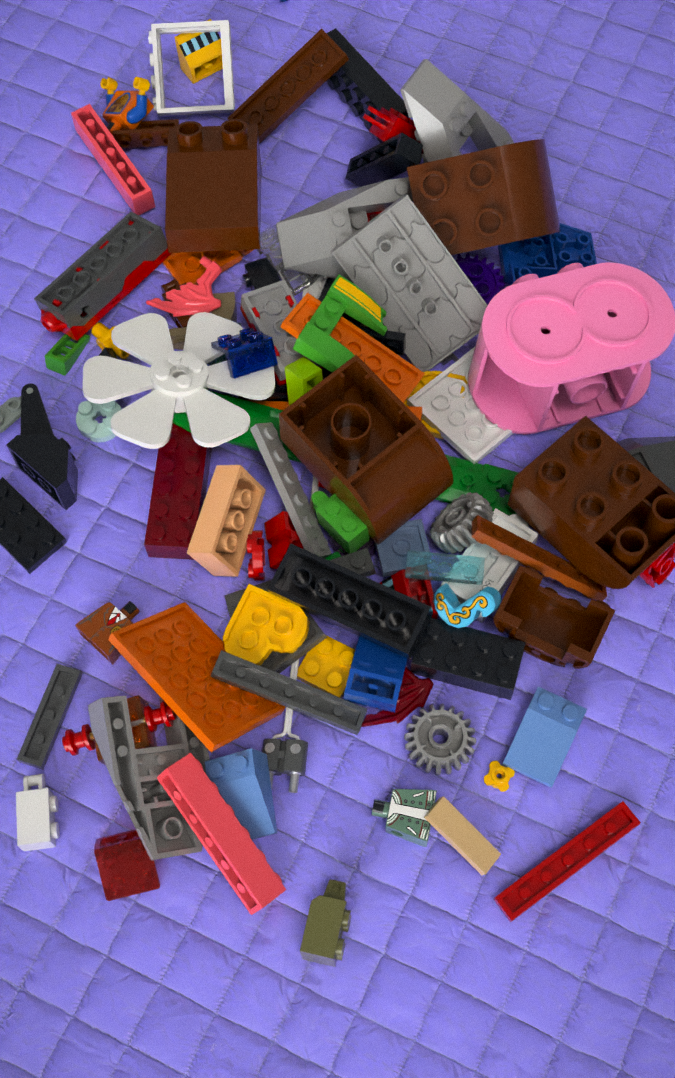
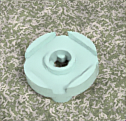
M115 400L103 404L90 401L81 402L76 414V424L81 435L90 438L93 442H106L116 437L111 430V418L121 410L120 405ZM98 416L106 417L102 420V423H98L95 420Z

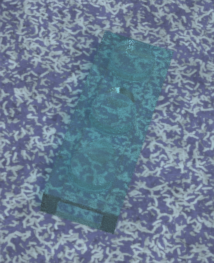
M408 550L405 578L482 585L485 557Z

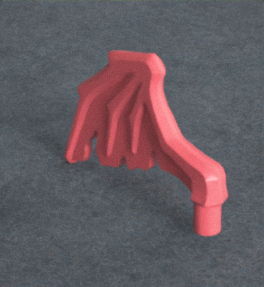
M203 256L200 259V264L206 268V271L197 279L198 285L188 282L186 285H181L180 290L172 289L166 292V298L170 301L154 298L147 300L146 304L171 313L173 317L194 315L200 312L210 313L221 307V300L213 296L212 284L221 274L222 268L215 261H211L206 256Z

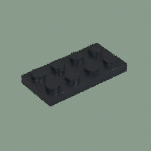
M2 477L0 479V545L31 574L67 541L60 532Z

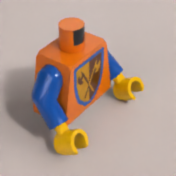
M110 77L108 79H101L100 85L108 93L106 95L107 107L102 114L108 123L107 129L112 136L115 130L135 129L154 108L147 95H145V92L150 88L149 81L144 78L135 77L133 87L139 91H116L114 94L118 86L117 81Z

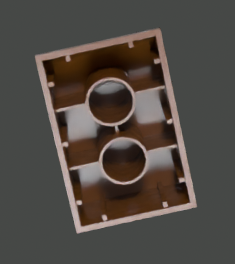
M545 139L498 146L407 167L414 205L451 255L561 232Z

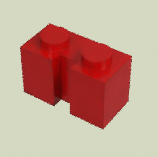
M282 511L264 523L266 540L272 545L268 549L270 568L278 569L290 544H294L302 549L304 548L288 512Z

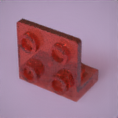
M136 829L96 839L94 853L107 901L160 888L155 861L150 860Z

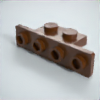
M179 119L142 121L136 129L113 131V137L121 148L168 146L169 128H176L180 123Z

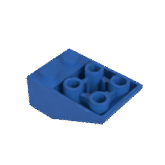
M359 636L344 692V700L395 713L407 658Z

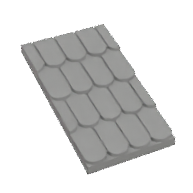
M404 194L340 245L331 250V253L352 282L386 311L385 318L383 317V324L387 327L388 331L406 333L404 353L413 365L422 372L429 371L479 333L484 312L488 305L407 194Z

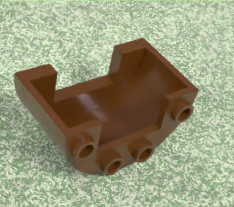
M520 565L494 616L496 628L499 632L503 633L505 631L509 635L508 638L526 642L524 652L542 661L565 667L566 663L573 664L572 667L575 669L588 667L592 663L615 610L610 608L607 603L593 599L585 608L575 599H567L558 595L552 588L539 586L544 576L540 575L532 567Z

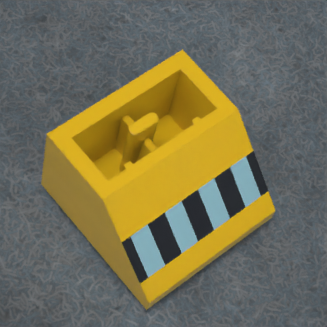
M218 32L183 33L174 37L180 68L193 84L223 69L221 38Z

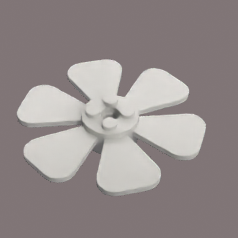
M200 312L189 318L183 351H174L168 323L159 314H143L115 326L111 333L113 344L151 365V367L101 355L88 359L83 366V394L92 403H108L151 389L149 394L121 409L111 418V430L114 435L148 449H157L169 442L174 412L187 413L192 437L197 444L204 447L219 446L247 432L250 427L249 414L244 409L210 392L209 388L252 400L267 399L272 396L275 390L274 365L272 359L265 354L250 353L207 366L209 362L238 346L244 339V331L239 324L207 312Z

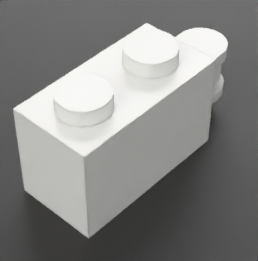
M44 774L24 776V791L16 792L17 846L23 851L56 847V839L60 837L59 824L55 822V812H58L59 809L58 798L54 796L49 788H46ZM38 785V789L31 790V786Z

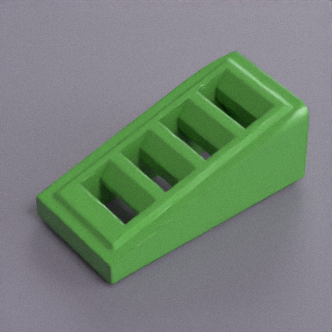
M64 334L46 353V367L65 376L89 342L90 336L84 334L75 343L70 341L73 338Z

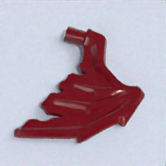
M406 665L395 713L383 710L375 715L368 714L361 727L394 721L399 724L415 709L424 707L434 683L430 678H418Z

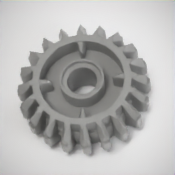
M477 492L463 494L458 499H454L452 503L447 504L444 510L440 511L439 516L435 517V522L432 523V529L430 530L431 538L435 545L446 553L454 554L457 551H463L465 547L469 548L473 542H477L472 537V521L476 515L490 522L493 520L494 512L490 503Z
M443 703L440 704L439 710H435L433 704L429 705V712L421 708L419 710L421 717L417 715L412 716L411 720L413 723L407 724L406 729L409 732L404 735V739L409 741L405 744V749L412 751L409 754L410 760L419 758L416 766L420 768L423 764H426L425 772L430 773L432 767L436 768V775L441 774V768H445L448 775L452 772L451 766L457 771L461 770L460 762L465 764L469 762L467 755L474 754V749L471 746L476 744V738L471 737L475 734V729L469 727L471 720L469 718L462 720L464 716L463 711L454 714V706H450L449 711L444 710L445 706ZM443 735L447 738V741L443 744H438L433 740V737Z

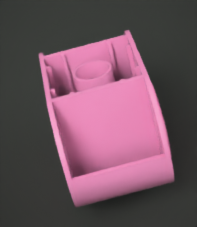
M606 262L583 267L581 263H572L563 267L554 275L539 278L536 274H527L518 278L512 285L497 293L489 302L484 312L468 373L469 391L475 405L482 414H485V417L490 422L497 424V427L523 435L535 434L577 423L585 416L592 419L634 406L643 398L649 387L651 379L650 361L663 354L674 337L675 311L671 300L662 286L651 276L637 268L620 263Z

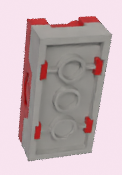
M285 280L242 294L240 307L262 353L272 359L274 376L279 386L286 384L285 366L305 357L293 350L297 338L281 328L282 322L297 305ZM307 358L309 361H311L312 363H314V364H315L316 366H318L319 368H321V369L323 368L321 365H319V364L315 363L314 361L310 360L309 358Z

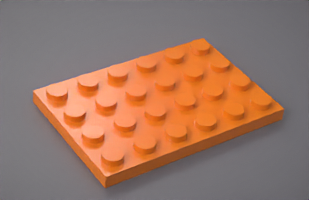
M186 602L114 631L109 636L108 640L210 752L279 716L285 709L283 705L210 677L221 650L226 652L225 645Z

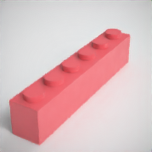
M88 104L71 112L76 132L133 213L141 215L155 208L151 188L92 106Z
M192 753L166 768L157 777L164 790L251 915L264 908L286 890L280 876L272 870L266 861L264 853L256 847L250 838L248 830L240 824L232 807L224 801L218 787L208 778L199 760L195 759Z

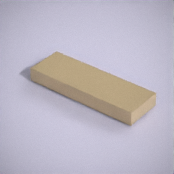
M444 796L440 797L424 816L481 876L486 875L500 857L501 853Z

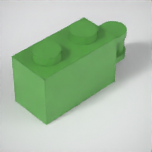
M316 491L312 494L311 499L318 523L348 554L356 552L369 541L368 527L335 494L330 498L322 491Z

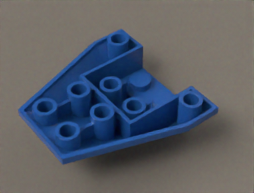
M559 223L561 232L498 245L501 270L504 276L503 282L512 285L518 278L527 274H536L539 278L554 275L563 267L572 263H581L583 267L597 264L592 234Z

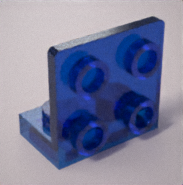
M245 328L239 331L240 334L234 336L230 334L222 335L217 338L218 341L211 342L212 348L225 353L230 377L234 379L278 365L273 339L262 331Z

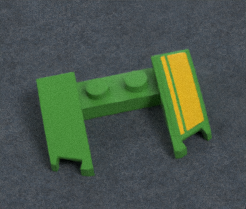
M339 274L320 306L298 336L293 350L327 370L334 372L355 356L345 346L330 336L343 314L349 315L384 336L387 331V327L383 325V317L385 318L386 311L362 289Z

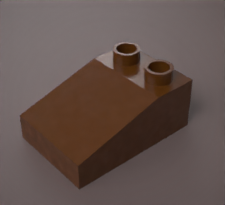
M232 119L225 121L221 126L202 127L198 122L187 121L179 124L176 128H169L165 233L169 253L260 249L262 168L258 124L247 125L243 120Z

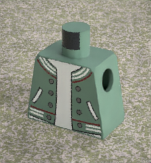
M393 789L390 802L374 800L372 816L387 818L385 832L427 847L431 824L424 816L435 804L437 791Z

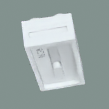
M495 508L492 523L536 545L539 534L530 529L528 523L517 514L508 516ZM473 542L464 551L441 583V586L447 583L457 596L460 604L487 586L495 588L502 595L522 564L508 555L500 554L496 549L486 544ZM480 613L477 620L483 622L486 617H483L482 613Z

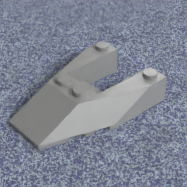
M423 59L400 89L408 116L413 118L416 127L414 131L416 140L420 141L423 145L422 159L425 163L462 155L459 150L469 136L478 151L514 143L506 129L427 59Z
M409 177L385 180L339 192L276 223L284 269L311 275H323L332 279H336L340 274L352 282L331 253V250L368 223L367 213L385 210L404 194H407L413 202Z
M126 696L100 698L89 704L88 710L92 733L111 779L150 860L201 852L202 843L164 790L157 777L166 768L189 753H192L195 759L200 761L206 773L205 761L210 760L207 747L177 716V719L173 720L172 727H167L164 723L167 740L166 746L135 749Z

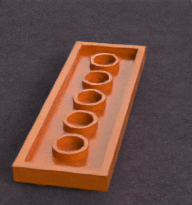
M307 292L282 322L281 328L295 338H298L307 322L310 321L320 306L321 301ZM341 317L330 335L354 355H357L403 403L425 375L421 370L344 317Z

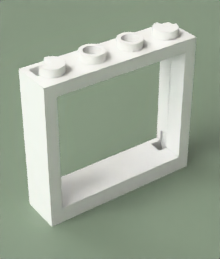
M229 20L151 24L148 40L149 44L153 45V53H150L151 67L154 66V75H151L152 89H156V97H153L154 111L157 110L159 116L234 112L235 99ZM221 32L225 105L166 108L161 35Z

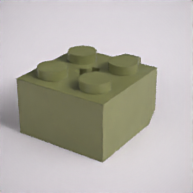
M329 880L324 895H319L311 900L300 948L303 960L333 967L336 966L337 960L342 961L345 950V939L342 938L343 931H349L351 922V910H347V903L345 901L346 883Z

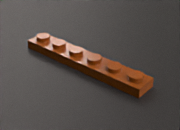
M476 515L473 519L472 537L477 542L496 549L502 555H508L518 560L524 566L536 569L545 577H551L561 582L565 587L579 591L589 599L603 601L607 597L606 586L584 575L572 563L479 515Z

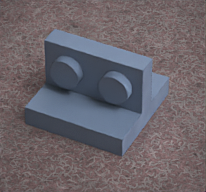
M422 519L407 521L379 545L375 542L383 577L394 575L403 569L426 565L427 569L433 567Z

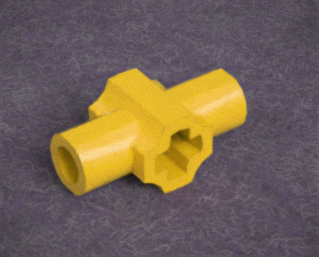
M101 322L95 324L91 333L97 338L96 342L102 351L105 347L112 348L114 353L121 359H126L130 354L119 349L112 342L111 333L115 326L109 329Z

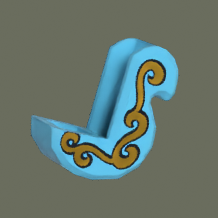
M447 583L439 587L434 594V606L438 615L448 625L456 628L467 627L480 616V613H482L483 617L489 616L501 604L499 591L489 586L460 604L457 596Z

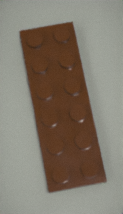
M320 29L227 119L243 120L247 125L258 124L260 144L349 60L348 56L323 29Z

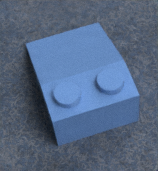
M538 687L502 765L552 788L587 709Z
M250 748L205 761L206 775L216 784L224 801L232 807L240 824L248 830L250 838L254 840L276 834L277 826L267 754Z

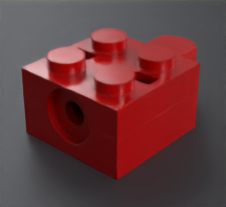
M368 106L367 110L377 115L376 119L365 113L362 117L372 123L369 132L382 141H386L400 133H404L416 140L414 134L416 127L412 119L392 107L389 111L383 107L378 111L372 106Z

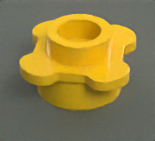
M492 761L489 764V773L484 776V783L487 786L491 785L493 788L505 792L509 789L508 782L515 772L509 767L500 765L498 761ZM497 774H501L502 777L497 778Z

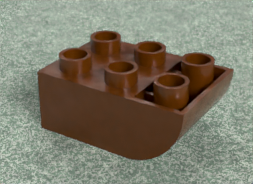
M357 355L279 413L281 441L331 495L335 494L368 527L369 536L378 545L453 485L451 467L436 439L411 410Z
M587 416L583 417L514 478L507 505L580 572L603 586L613 589L627 587L675 543V493Z

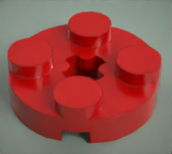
M263 530L252 531V534H248L247 553H252V559H249L248 576L249 578H254V581L265 580V572H263V566H265Z

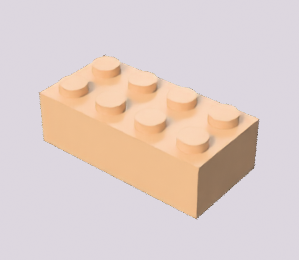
M216 465L187 550V554L213 576L238 577L247 550L248 534H252L266 491L241 465Z

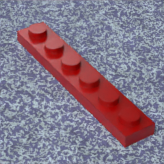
M622 801L494 897V901L510 922L514 921L639 826L641 822Z

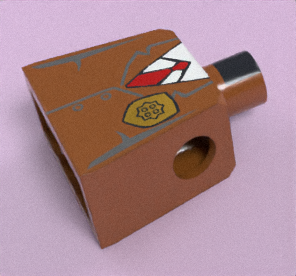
M131 601L120 610L111 602H108L79 621L75 626L80 635L113 665L121 654L108 640L112 632L133 624L131 620L140 611Z

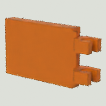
M254 249L172 253L162 263L179 285L187 284L188 282L198 285L197 279L206 271V268L200 264V259L203 256H206L211 261H215L222 268V272L240 262L244 256Z

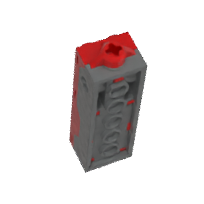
M133 212L127 214L34 298L41 310L40 321L42 325L50 332H63L78 341L172 254L168 252L167 240L161 227Z

